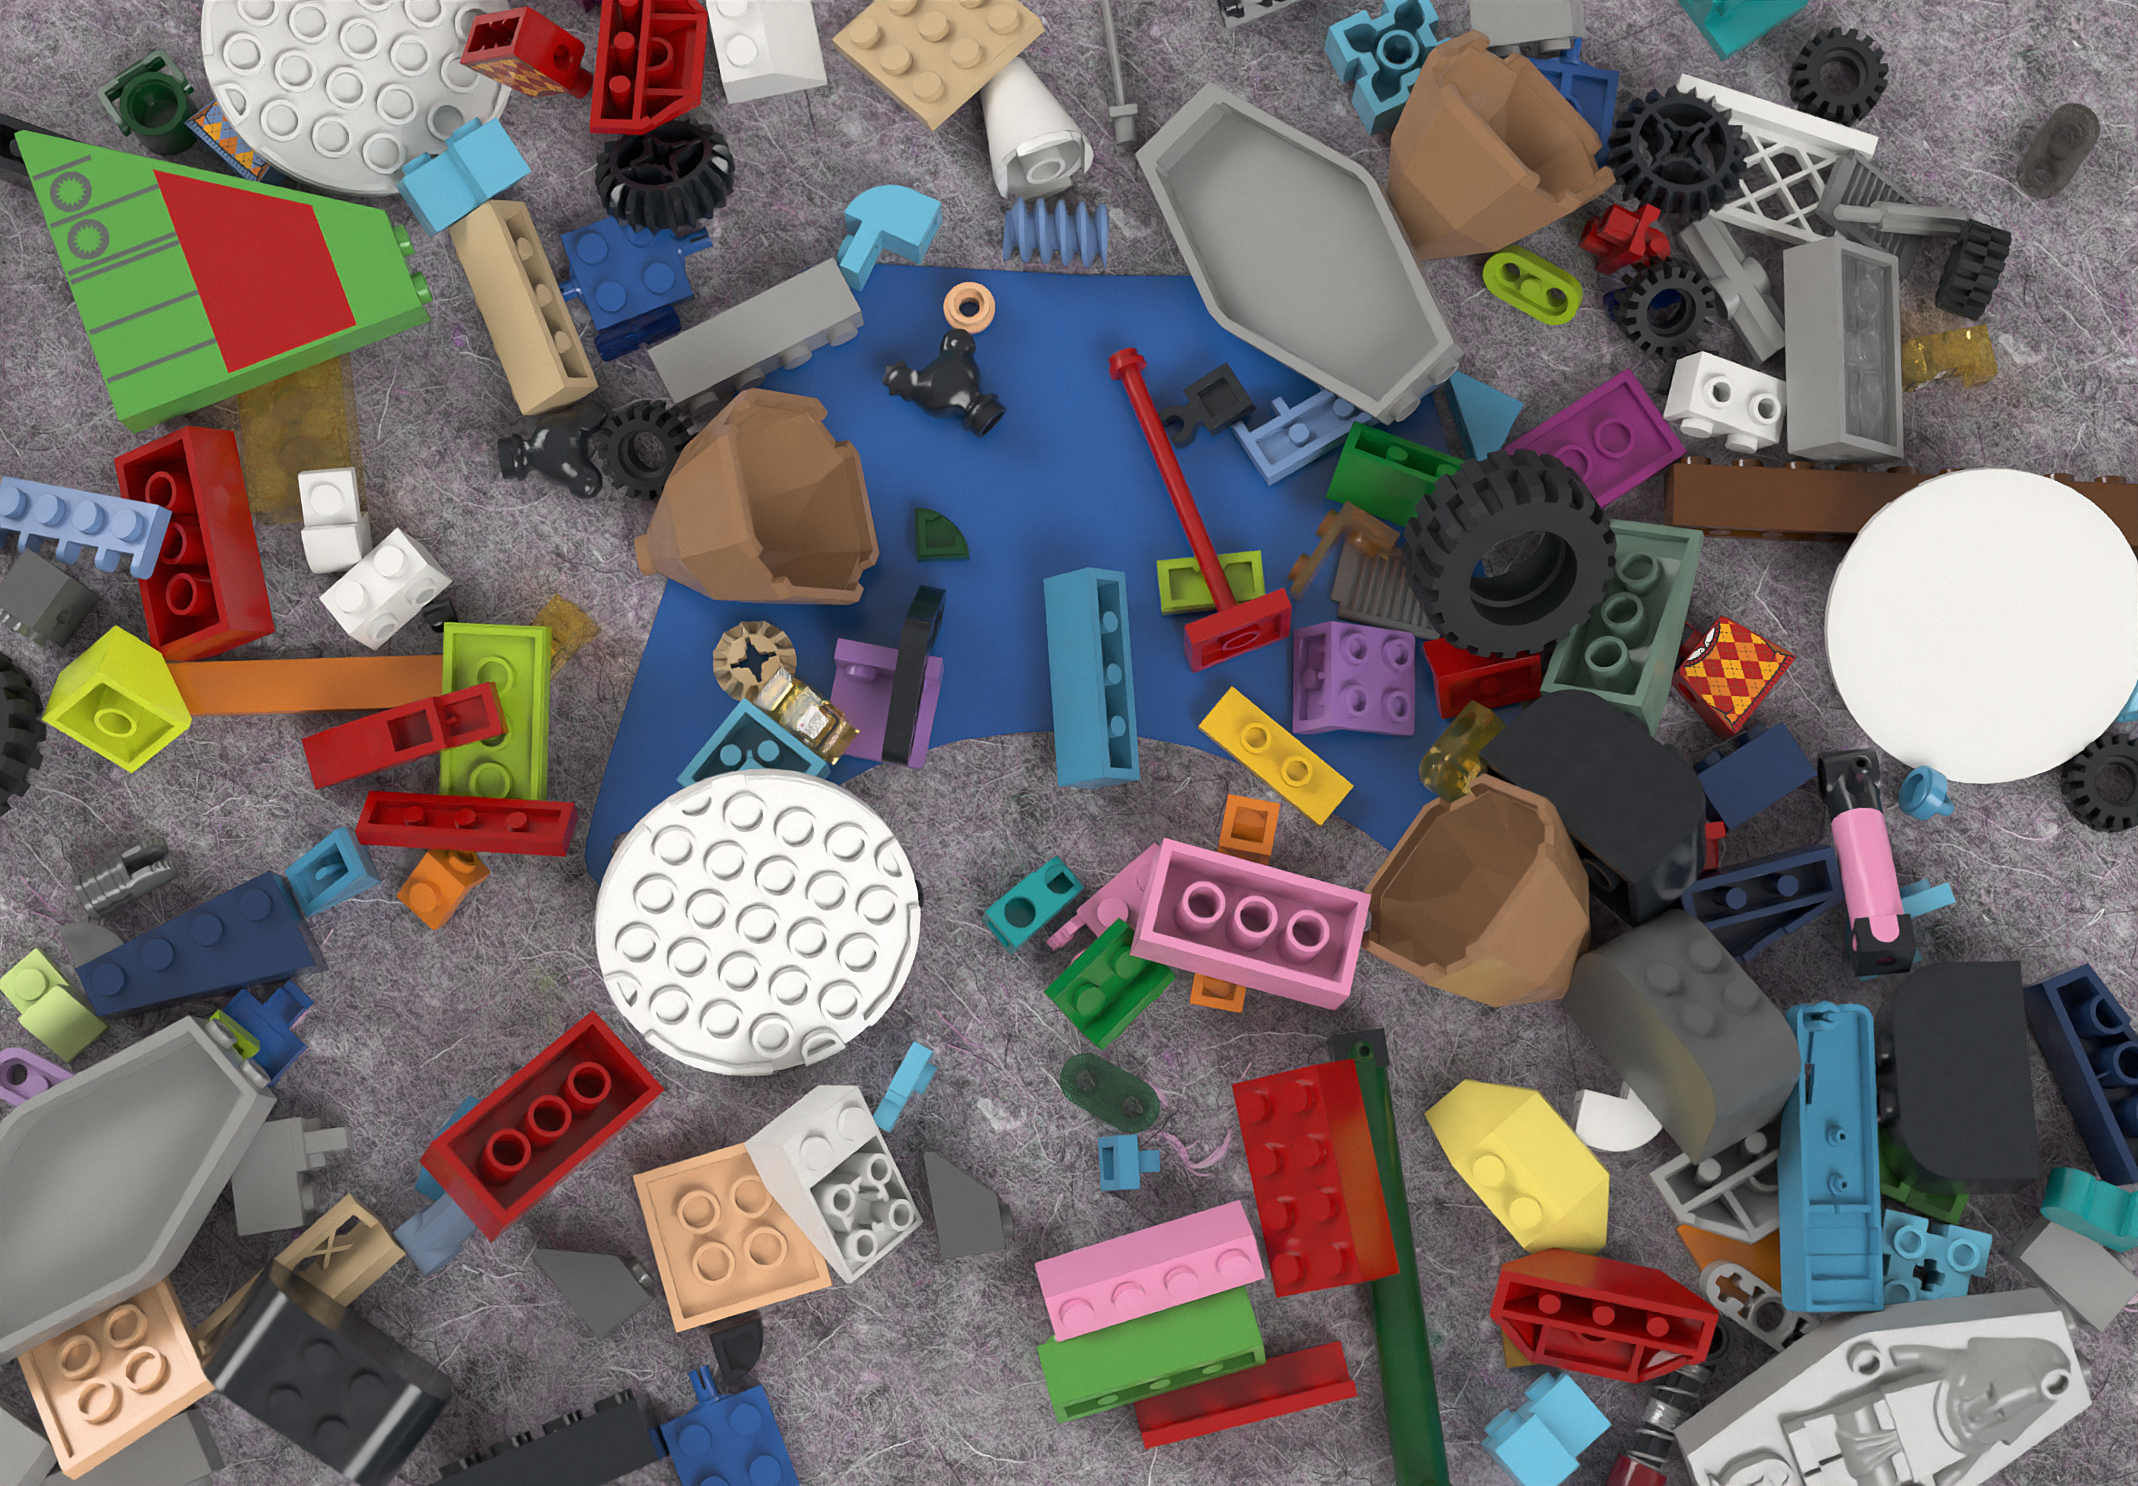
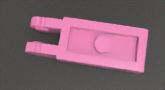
M1153 843L1075 911L1077 915L1046 941L1052 950L1055 951L1058 948L1064 947L1073 939L1074 934L1085 925L1097 938L1118 918H1121L1135 931L1153 856L1159 846ZM1083 949L1080 953H1078V954L1072 959V963H1073L1086 949Z

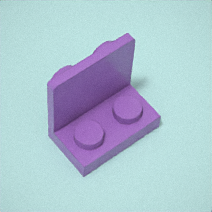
M1335 621L1294 630L1293 733L1313 735L1345 729L1401 737L1414 734L1415 636L1413 633Z
M838 638L834 655L837 670L828 710L838 717L839 724L822 744L821 747L824 751L882 762V748L898 649ZM929 656L916 735L908 768L921 770L925 766L944 673L943 659L939 657ZM827 713L826 718L828 722L824 727L822 739L836 723V719L829 713Z

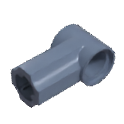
M445 1193L433 1205L422 1209L409 1218L392 1235L423 1277L426 1278L459 1255L464 1249L462 1243L473 1235L478 1228L454 1200Z

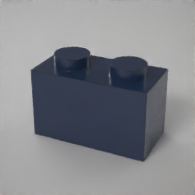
M1761 722L1736 738L1741 748L1724 758L1718 749L1692 766L1704 789L1706 818L1710 823L1724 821L1725 833L1818 775L1783 722L1778 723L1769 730Z

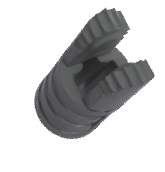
M161 835L155 836L115 856L113 860L102 863L100 867L93 868L87 871L86 874L72 879L81 903L95 921L104 917L106 913H111L117 910L118 907L129 904L135 898L139 899L180 875L175 862L172 863L171 860L167 861L166 859L161 861L168 854L167 851H169L164 837H161Z

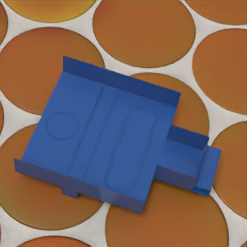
M289 980L283 988L279 987L263 1005L247 990L242 989L222 1010L259 1040L260 1050L251 1059L256 1061L269 1075L271 1081L267 1084L268 1088L274 1087L281 1080L282 1074L308 1048L289 1029L315 1001L292 980Z

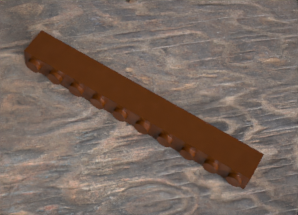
M1685 457L1680 459V463H1674L1664 476V525L1703 530L1705 538L1853 544L1858 536L1857 533L1888 502L1891 503L1926 480L1964 469L1940 470L1938 475L1919 474V469L1912 466L1890 467L1887 469V473L1867 472V466L1862 464L1837 465L1835 470H1816L1814 463L1806 461L1787 462L1783 464V468L1763 467V461L1756 459L1734 460L1731 462V466L1711 465V459L1706 457ZM2067 473L2044 475V477L2072 488L2099 507L2119 528L2131 546L2135 557H2138V484H2126L2125 477L2114 475L2096 477L2094 482L2074 481V475Z

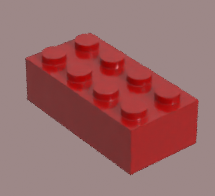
M187 425L113 458L121 498L156 504L172 511L151 577L148 579L138 578L151 647L159 651L165 661L201 662L274 633L275 628L234 431Z
M592 1010L432 1141L419 1162L492 1243L644 1114L665 1089L600 1016Z
M1354 1058L1315 1064L1231 1084L1276 1298L1362 1283L1400 1273Z

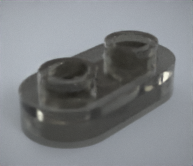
M2068 103L2056 109L2045 122L2019 161L2016 169L2018 184L2026 194L2037 199H2048L2060 193L2070 182L2100 134L2099 120L2090 108L2079 103ZM2068 128L2072 130L2075 134V140L2070 141L2064 138L2061 129ZM2041 168L2045 170L2049 177L2048 181L2039 180L2035 175L2034 169Z

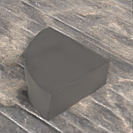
M76 922L58 928L76 967L127 942L122 936L111 929L95 923Z

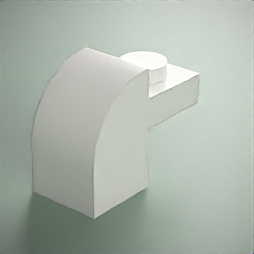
M355 467L301 471L298 474L305 525L301 534L309 567L314 574L350 571L373 550L368 511L360 512Z
M1624 1080L1619 1098L1587 1089L1577 1091L1569 1126L1590 1150L1605 1153L1622 1152L1638 1148L1653 1139L1663 1127Z

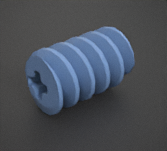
M1017 196L1011 210L1006 211L1003 261H1008L1014 247H1018L1023 263H1028L1034 250L1038 249L1042 263L1049 264L1055 250H1058L1063 266H1069L1075 253L1079 252L1084 267L1089 268L1096 254H1100L1104 269H1106L1110 221L1106 204L1099 203L1093 217H1089L1085 202L1079 201L1073 214L1068 215L1065 201L1058 199L1051 214L1047 213L1044 199L1037 198L1032 211L1027 212L1023 197Z

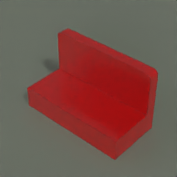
M1445 638L1423 643L1424 655L1433 673L1436 707L1441 719L1542 697L1540 692L1542 673L1539 652L1530 655L1527 654L1526 650L1519 651L1514 658H1497L1496 654L1491 652L1489 657H1482L1470 654L1467 648L1465 650L1457 649L1446 642Z

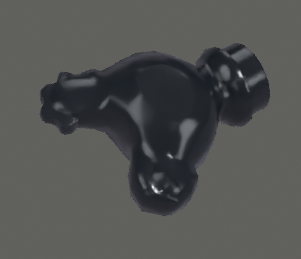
M950 329L942 338L939 356L921 371L908 368L905 362L899 361L895 365H887L885 369L886 375L882 379L884 386L889 387L890 396L899 395L905 402H914L928 416L937 419L956 415L963 416V429L966 432L971 431L978 439L988 434L1007 411V408L998 401L999 396L997 394L989 393L984 395L980 392L981 374L973 357L977 348L974 338L965 329Z
M590 398L586 405L576 406L573 408V411L553 413L541 419L532 437L528 440H524L521 435L512 433V437L499 438L498 455L503 479L517 478L518 481H523L527 478L530 471H537L549 483L568 487L570 493L580 499L595 498L603 489V477L599 469L589 460V439L593 434L608 429L606 424L615 417L614 411L610 410L607 402L600 401L596 403Z

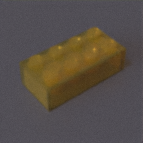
M350 352L237 395L250 513L264 526L304 521L298 474L301 471L355 467L360 512L368 511Z

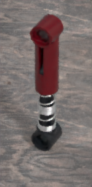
M1719 1314L1714 1330V1342L1708 1350L1705 1362L1693 1366L1687 1364L1668 1373L1663 1385L1655 1387L1658 1396L1656 1399L1651 1398V1402L1648 1403L1649 1406H1646L1647 1409L1643 1414L1644 1417H1641L1645 1424L1642 1429L1635 1430L1638 1439L1633 1449L1626 1451L1624 1456L1618 1454L1604 1486L1665 1485L1668 1478L1661 1475L1664 1472L1660 1468L1662 1463L1670 1461L1667 1452L1672 1442L1677 1441L1673 1430L1686 1422L1688 1417H1690L1687 1409L1693 1397L1700 1396L1697 1391L1699 1383H1706L1705 1380L1710 1372L1714 1373L1716 1366L1726 1360L1734 1348V1329L1721 1314Z

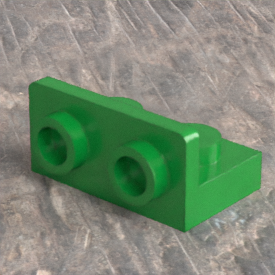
M1118 918L1044 991V994L1073 1026L1099 1050L1105 1049L1114 1039L1119 1037L1126 1027L1151 1002L1155 1001L1176 978L1173 971L1165 964L1129 955L1135 932L1121 918Z

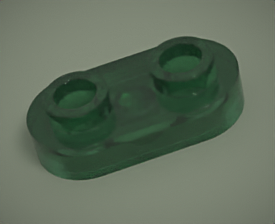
M1091 1053L1075 1055L1064 1064L1061 1070L1060 1088L1065 1098L1077 1107L1124 1133L1137 1134L1144 1132L1154 1124L1159 1115V1098L1149 1084L1098 1055ZM1082 1071H1090L1096 1077V1086L1090 1091H1083L1076 1085V1077ZM1129 1097L1138 1098L1143 1105L1142 1113L1137 1117L1125 1115L1122 1110V1104L1125 1099Z

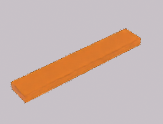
M443 655L166 663L191 717L385 711L431 696L442 695Z

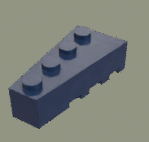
M271 870L75 968L97 1016L115 1021L184 1005V1003L231 994L234 991L250 987L265 986L301 975H312L330 970L285 877Z
M2089 963L2058 971L2022 987L2025 1013L2101 1180L2114 1186L2137 1183L2138 1035L2129 1024L2131 1018Z

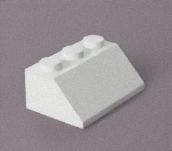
M706 0L722 84L728 104L828 85L811 0Z

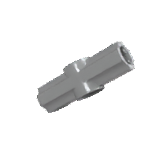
M1709 214L1705 219H1702L1700 222L1696 220L1680 232L1676 240L1697 272L1709 283L1707 286L1713 290L1715 299L1709 300V302L1716 307L1715 314L1724 322L1730 321L1757 365L1761 366L1769 363L1786 352L1785 317L1771 297L1772 286L1770 280L1758 261L1751 256L1745 257L1722 220L1716 219Z

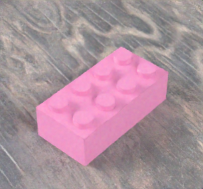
M1164 838L1153 856L1129 955L1336 1011L1350 995L1371 894Z

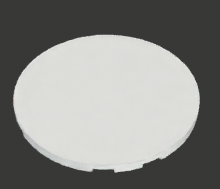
M204 0L200 31L202 57L211 91L221 112L243 142L266 163L302 184L338 195L355 197L400 194L395 185L406 176L401 169L404 165L425 152H428L432 160L448 149L444 141L452 136L451 133L476 117L479 118L483 125L495 117L499 120L512 88L460 64V60L475 16L510 10L507 0Z
M1985 467L1964 469L1926 480L1891 503L1888 502L1873 515L1857 533V538L1847 551L1842 563H1839L1828 595L1824 625L1825 650L1835 687L1846 708L1862 730L1888 754L1914 769L1927 765L1944 774L1947 780L1979 784L2009 782L2048 771L2083 751L2087 745L2095 741L2118 716L2138 681V561L2119 528L2099 507L2077 491L2053 479L2027 471Z
M749 769L717 775L692 784L668 797L635 825L612 857L603 877L595 912V941L604 982L612 1000L623 1017L626 1016L651 1045L684 1064L705 1071L724 1075L765 1076L772 1075L775 1070L787 1069L801 1064H805L807 1067L846 1048L845 1044L861 1033L868 1025L873 1026L882 1017L902 989L910 972L918 945L921 913L914 874L907 856L895 834L868 804L844 788L813 775L780 769Z

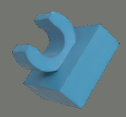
M1137 1134L1098 1138L1101 1191L1140 1189L1139 1173L1161 1171L1159 1150L1138 1151Z

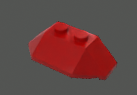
M602 0L589 123L590 133L644 135L701 105L709 16L708 12L697 0Z
M1551 1248L1501 1265L1489 1316L1497 1325L1501 1326L1509 1339L1530 1362L1638 1384L1671 1373L1687 1364L1693 1366L1705 1362L1719 1312L1717 1308L1659 1269Z

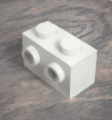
M1701 351L1677 360L1663 419L1681 425L1680 430L1687 435L1699 438L1713 436L1726 441L1725 447L1729 450L1743 454H1754L1757 449L1779 443L1787 409L1786 382Z
M397 527L319 599L349 636L376 651L414 617L422 607L433 600L453 581L421 543Z

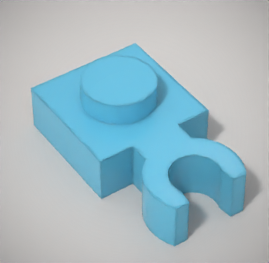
M915 1041L912 1043L891 1081L887 1093L873 1115V1119L878 1127L891 1133L913 1092L915 1091L921 1095L925 1093L938 1069L937 1066L930 1063L934 1056L932 1050Z

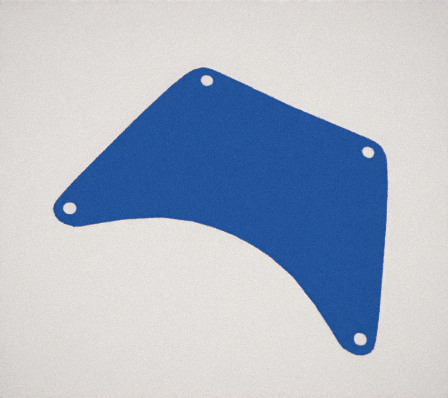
M875 264L861 291L849 286L862 311L864 325L857 328L858 334L841 345L831 346L830 343H827L811 351L812 357L798 367L786 370L782 366L766 374V380L756 387L758 389L818 398L828 411L826 417L821 422L837 442L850 440L859 452L880 552L875 565L863 570L858 582L864 588L858 602L849 605L769 604L711 599L668 578L607 762L591 819L584 857L589 875L601 887L603 877L613 857L611 848L615 838L623 832L631 831L653 808L683 789L676 779L740 703V701L730 697L716 680L713 669V651L721 640L723 632L731 630L742 621L760 622L764 620L783 630L793 644L797 658V667L790 686L779 697L766 703L753 705L828 764L831 773L825 780L839 786L874 766L883 764L882 762L826 752L822 747L814 750L791 732L786 725L799 706L810 695L827 709L829 708L837 670L834 655L838 638L899 650L904 621L920 585L947 590L940 631L930 653V656L943 659L944 673L928 750L959 740L1019 732L1054 731L1043 579L1087 567L1125 572L1137 736L1194 747L1240 764L1198 729L1200 723L1233 686L1354 785L1333 813L1365 832L1390 852H1392L1425 804L1438 797L1443 798L1449 803L1458 800L1459 798L1447 792L1451 786L1453 787L1450 791L1461 798L1471 792L1469 789L1465 793L1458 789L1457 786L1462 779L1464 767L1469 761L1480 767L1479 757L1472 754H1478L1479 750L1523 711L1521 703L1517 702L1441 719L1436 707L1433 673L1423 651V643L1430 640L1415 637L1414 734L1412 736L1401 737L1345 729L1313 735L1293 733L1294 630L1329 621L1369 626L1337 618L1340 603L1330 601L1345 536L1348 535L1402 548L1404 542H1407L1404 537L1406 527L1398 526L1389 520L1361 510L1348 508L1342 503L1326 498L1346 442L1268 486L1237 440L1231 426L1214 437L1209 433L1206 426L1198 429L1195 440L1189 446L1177 449L1171 438L1180 433L1184 428V422L1178 420L1172 422L1164 429L1216 554L1261 550L1265 593L1268 594L1284 588L1292 605L1288 638L1249 651L1196 673H1191L1184 656V625L1218 613V611L1209 610L1162 615L1156 562L1159 560L1195 556L1122 380L1114 381L1109 375L1108 369L1110 365L1108 359L1114 353L1132 347L1137 349L1139 355L1144 356L1147 366L1141 374L1158 415L1169 406L1177 405L1183 407L1190 403L1183 390L1227 362L1256 410L1240 419L1249 432L1277 417L1270 403L1276 398L1281 397L1288 408L1292 409L1321 392L1317 384L1241 341L1222 328L1208 312L1192 276L1075 275ZM964 282H974L983 285L994 298L995 315L992 322L983 331L971 334L977 348L973 357L981 374L980 392L984 395L989 393L997 394L999 396L998 401L1007 408L1005 415L998 424L980 439L971 431L966 432L963 429V416L956 415L942 419L928 416L914 402H905L899 395L890 396L889 387L884 386L882 382L883 376L886 375L885 369L887 365H895L897 362L903 361L908 368L921 371L939 356L940 343L943 336L950 329H953L944 315L945 298L953 287ZM973 302L964 303L960 308V312L967 317L975 316L979 311L978 305ZM737 389L733 394L732 400L739 394ZM1432 392L1420 398L1418 407L1400 422L1394 420L1388 426L1382 422L1372 426L1378 430L1451 455ZM915 508L934 510L950 520L965 537L970 560L918 562ZM1481 558L1473 570L1472 577H1486ZM751 642L746 643L748 650H746L747 659L739 662L740 665L732 668H749L753 675H756L758 682H761V664L768 661L769 657L776 656V654L770 656L768 654L759 655ZM809 698L790 722L789 727L800 734L812 746L817 747L822 741L824 728L816 738H811L808 734L797 728V724L812 705L827 717L828 712ZM1480 769L1474 774V779L1476 778V775L1481 771Z

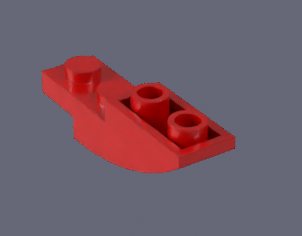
M489 681L372 714L301 740L315 790H319L417 761V759L509 733L495 681Z

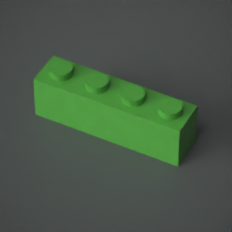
M1245 1285L1057 1342L1056 1336L1053 1335L1047 1340V1343L1036 1346L1058 1424L1266 1364L1264 1344Z

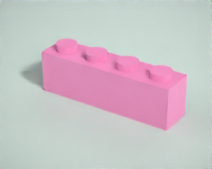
M1240 1200L1034 1263L1057 1342L1265 1278L1255 1237Z

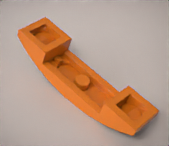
M1228 794L1217 852L1268 866L1280 803ZM1194 973L1189 1003L1242 1013L1247 987Z

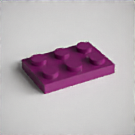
M1630 368L1619 373L1501 449L1505 450L1508 455H1514L1515 449L1535 450L1539 457L1541 454H1550L1560 459L1564 466L1572 467L1581 477L1602 509L1687 454L1686 449L1666 420L1663 419V416Z

